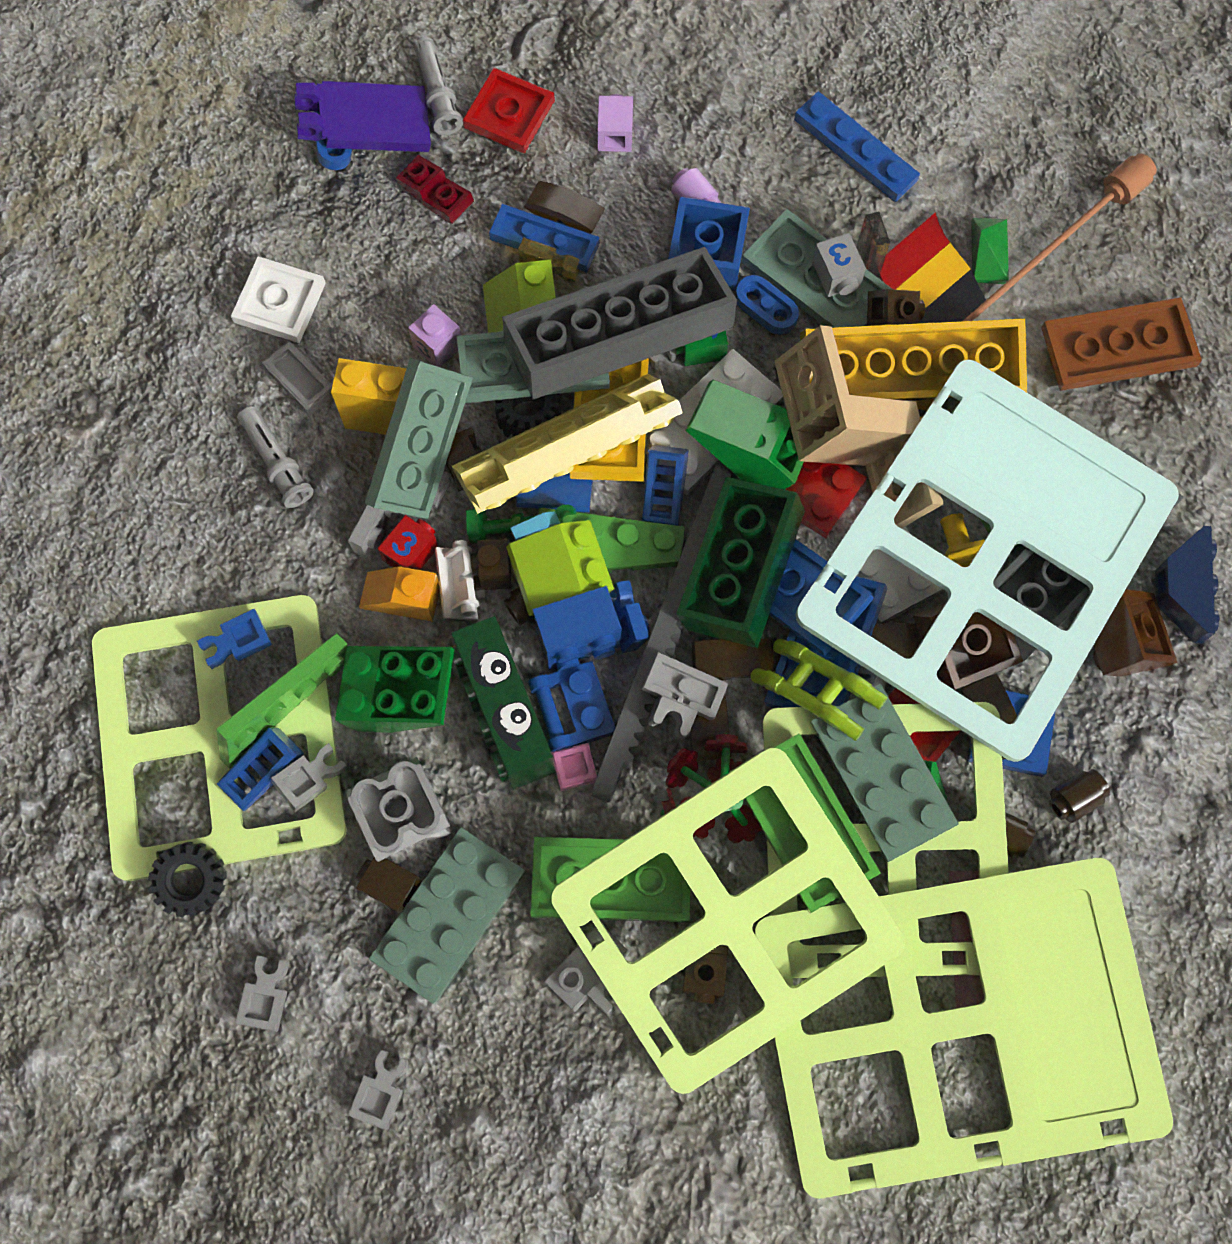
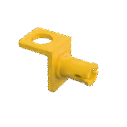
M962 513L948 515L940 521L949 547L944 556L961 567H968L985 540L970 542L964 522V515Z

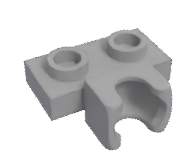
M656 653L641 687V690L658 697L648 718V725L654 727L664 720L666 714L671 715L676 721L674 736L678 739L686 738L696 715L710 721L715 719L728 683L664 654Z
M597 927L587 936L592 947H595L597 943L604 939ZM609 933L624 958L629 955V951ZM578 945L547 978L545 984L574 1012L590 998L593 1003L611 1018L615 1016L616 1010L608 1000L609 991Z

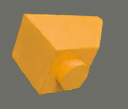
M393 567L367 572L359 608L433 622L440 592L437 575L433 572L405 567Z

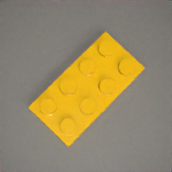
M649 358L608 372L610 379V388L575 392L574 408L648 374ZM646 433L632 443L626 445L619 444L616 448L607 450V453L599 459L587 461L581 465H573L574 469L570 472V479L644 482Z

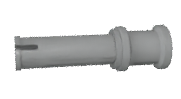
M423 37L418 39L421 49L417 42L414 43L413 47L428 93L425 101L427 108L432 111L434 116L432 122L434 131L440 135H450L460 130L463 125V119L461 114L456 111L454 105L456 102L455 93L447 87L434 40L429 37Z
M250 406L243 409L237 415V420L268 467L267 477L270 483L277 485L283 495L282 502L285 507L294 508L302 505L313 495V488L310 484L305 483L298 473L299 466L297 462L290 457H286L273 433L258 412V408Z

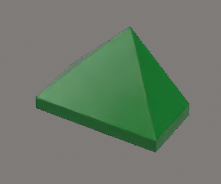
M972 218V273L977 283L1005 284L1009 280L1007 219Z

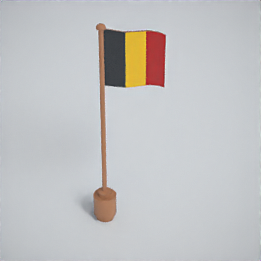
M1142 153L1128 157L1105 177L1104 192L1106 196L987 300L970 267L945 236L938 222L936 212L876 263L877 273L880 280L894 290L920 291V299L925 304V315L919 321V324L973 321L1109 201L1125 205L1152 183L1153 176L1157 172L1156 166L1150 157Z

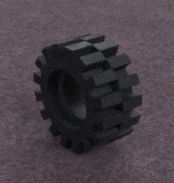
M559 394L544 395L536 399H532L530 396L495 400L496 419L499 429H503V434L507 438L511 434L514 437L561 415ZM528 401L536 402L542 406L541 411L529 416L520 415L514 411L518 404Z
M185 842L160 854V858L156 859L152 864L154 869L149 873L148 880H152V885L148 887L150 894L155 893L157 898L153 901L157 906L162 904L165 907L164 912L168 914L175 912L176 917H184L185 915H190L191 917L202 911L204 912L218 901L220 894L224 892L226 886L223 883L227 879V871L223 872L222 866L225 864L222 859H217L215 856L217 852L213 848L208 850L205 848L206 844ZM191 864L200 870L203 882L201 888L196 893L184 894L175 887L173 876L175 870L180 865Z

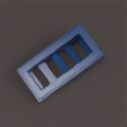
M653 445L648 449L642 521L679 526L688 464V449ZM659 459L676 461V467L659 465ZM657 474L675 476L674 482L657 480ZM655 489L673 491V497L655 495ZM653 504L672 506V511L652 510Z
M268 728L220 779L217 785L242 811H246L273 785L271 778L302 757L304 752L281 729ZM273 744L284 754L282 758L270 748ZM262 754L273 765L271 770L258 759ZM249 766L262 777L259 782L246 770ZM240 777L252 790L247 794L234 781L236 778Z

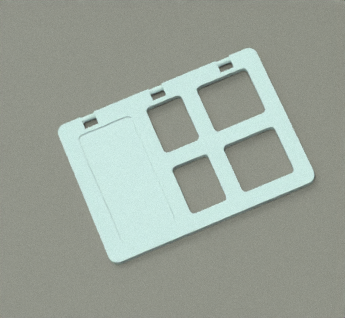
M963 360L956 366L798 606L796 620L802 628L999 755L1009 761H1021L1032 752L1178 500V489L1170 480L974 360ZM949 395L960 401L953 414L941 407ZM892 481L904 488L895 502L884 495ZM917 483H925L990 525V533L968 567H961L894 523L895 515ZM1015 544L1024 545L1089 587L1090 593L1067 631L1056 627L994 587L993 580ZM875 549L884 551L948 593L946 604L910 659L903 658L839 617L836 613V606L871 552ZM833 572L844 579L835 594L823 587ZM974 612L985 615L1048 656L1049 663L1013 724H1006L937 678L938 669Z

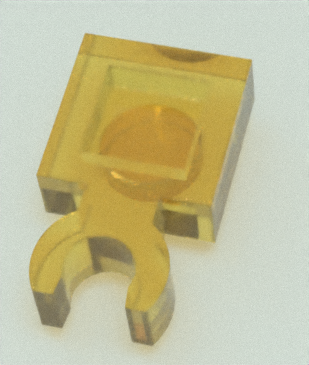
M523 237L518 248L520 263L551 259L553 275L557 274L569 282L576 281L580 269L577 268L580 262L578 258L570 255H559L556 252V248Z

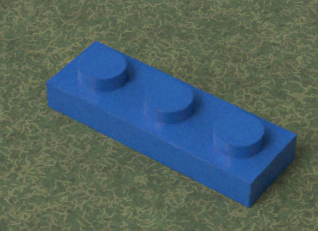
M505 204L501 205L489 231L490 240L548 260L551 259L553 262L585 273L588 272L600 244L598 236Z

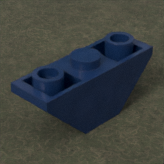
M1203 526L1155 570L1156 600L1159 608L1194 643L1202 644L1215 634L1220 621L1219 612L1214 608V596L1218 590V577L1216 574H1213V560L1217 553V543L1215 539H1212L1211 526Z

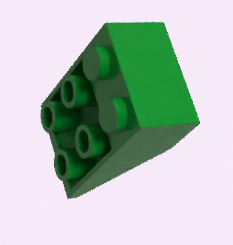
M714 379L708 383L685 431L743 481L784 490L795 484L804 461H799L787 410Z
M347 646L335 721L357 732L382 733L444 725L454 649L452 647Z

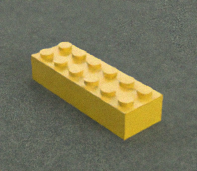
M1025 318L832 328L849 395L893 400L935 399L956 366L963 360L978 362L1027 393ZM805 329L800 332V341L815 329Z

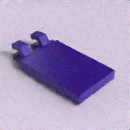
M322 81V84L317 83V85L315 83L295 84V110L315 111L298 112L297 139L314 141L326 139V148L412 152H429L431 139L427 104L425 101V86Z

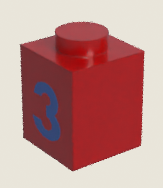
M405 515L377 549L382 561L392 568L405 567L421 570L435 553V548L438 547L434 535L436 532L424 520L418 518L415 522Z

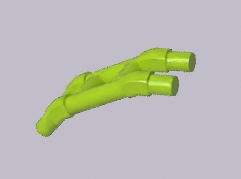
M777 639L773 646L776 653L799 663L787 680L777 673L760 668L754 669L751 673V680L754 683L762 685L766 689L782 695L803 707L854 741H857L865 728L850 719L847 714L831 705L841 690L845 687L846 690L860 699H864L878 710H880L888 698L862 677L853 672L846 671L810 651L802 644L791 640ZM813 671L830 679L817 697L801 689Z

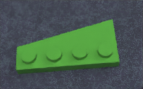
M539 508L538 515L545 512H553L555 509ZM578 512L575 515H567L562 520V523L591 521L609 573H612V570L632 569V571L675 567L678 565L681 557L684 526Z
M336 633L218 727L216 732L220 760L231 769L268 728H274L295 707L309 697L328 676L332 677L344 667L347 643Z

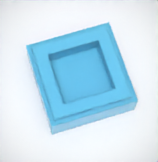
M555 511L545 512L511 527L515 539L519 540L560 524V521Z

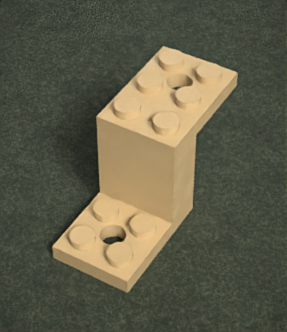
M820 325L775 360L798 459L804 462L866 466L873 493L921 421L917 404L913 401L849 395L832 327ZM892 481L884 495L895 502L902 492L901 486ZM917 483L895 515L894 523L902 529L943 505L941 493L925 483Z

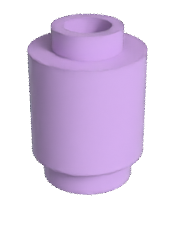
M685 168L677 173L672 180L674 185L671 188V192L678 201L680 197L721 203L718 199V192L697 168L691 170Z

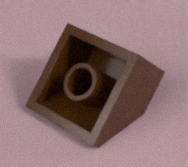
M1125 589L1093 645L1095 649L1093 658L1098 669L1102 671L1103 676L1121 677L1178 663L1155 594Z
M946 602L913 615L921 640L926 636ZM974 612L938 669L937 678L942 683L956 690L1023 662L1015 635L985 615Z

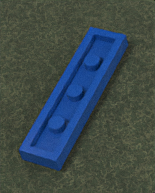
M819 91L795 112L794 120L894 202H897L918 181L920 173Z

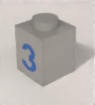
M850 233L816 243L812 263L827 296L830 297L839 293L840 295H847L857 290L861 286L866 267Z

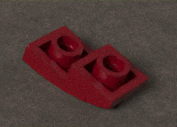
M417 155L396 177L397 182L415 199L450 224H453L474 202L470 191L447 179L441 167L420 155Z

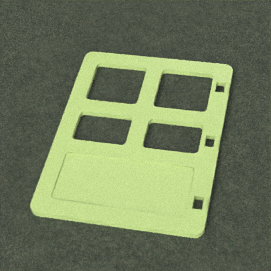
M1091 858L879 896L905 938L903 952L883 966L893 1011L892 1017L887 1021L815 1034L804 1033L801 1021H798L774 1037L801 1182L806 1193L813 1198H827L855 1191L883 1188L978 1171L979 1169L995 1166H1006L1101 1149L1118 1144L1157 1139L1168 1135L1173 1127L1172 1112L1115 868L1111 862L1104 858ZM840 903L823 906L812 913H809L808 910H801L764 917L757 923L755 935L785 982L789 986H794L787 953V946L790 942L862 929L847 904ZM959 911L964 912L968 918L984 1000L977 1005L926 1013L921 1005L906 924L914 919ZM990 1034L995 1044L1011 1123L1005 1129L955 1138L950 1137L947 1131L931 1048L937 1042ZM892 1050L899 1051L903 1060L918 1134L917 1142L914 1145L838 1159L828 1158L811 1078V1068L815 1064ZM1122 1118L1125 1132L1106 1136L1102 1135L1100 1122ZM997 1142L999 1155L976 1159L975 1144ZM871 1163L874 1177L850 1181L848 1167Z

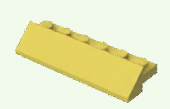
M646 374L453 465L452 468L478 514L487 509L496 508L520 493L532 491L541 483L553 477L563 476L571 472L575 464L581 465L587 461L599 459L607 453V450H612L619 444L626 445L632 443L647 432L668 426L675 420V416L683 412L678 399L664 392L660 379Z

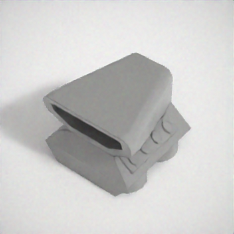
M417 757L409 761L399 762L390 770L374 778L361 780L353 788L345 791L349 804L377 862L417 842L442 838L453 833L451 825Z

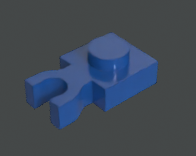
M630 580L616 582L614 584L615 589L609 594L622 628L620 647L622 653L636 651L650 638L649 623L646 616L642 614L640 604L634 603Z
M255 609L221 624L220 627L223 634L219 636H205L197 640L199 647L203 651L213 646L217 647L216 654L205 659L211 669L223 664L231 654L234 655L237 661H240L273 645Z

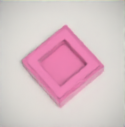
M589 743L551 752L560 791L595 783L597 775Z

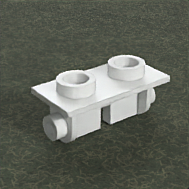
M464 540L453 542V548L436 547L435 556L443 619L478 620L477 607L479 606V601L475 598L470 560L472 548L467 546V541Z

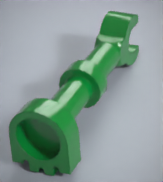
M561 505L555 510L560 523H562L565 516L576 514V509L572 505ZM475 509L466 510L468 539L471 544H475L477 541L486 540L487 535L513 533L511 527L535 516L524 517L523 513L513 514L512 518L487 520L486 511L477 514Z

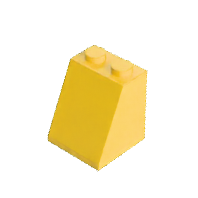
M339 358L331 394L345 429L386 435L407 368Z

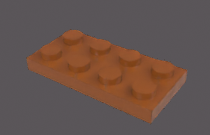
M1182 297L1047 320L1041 327L1060 391L1197 367L1202 361Z

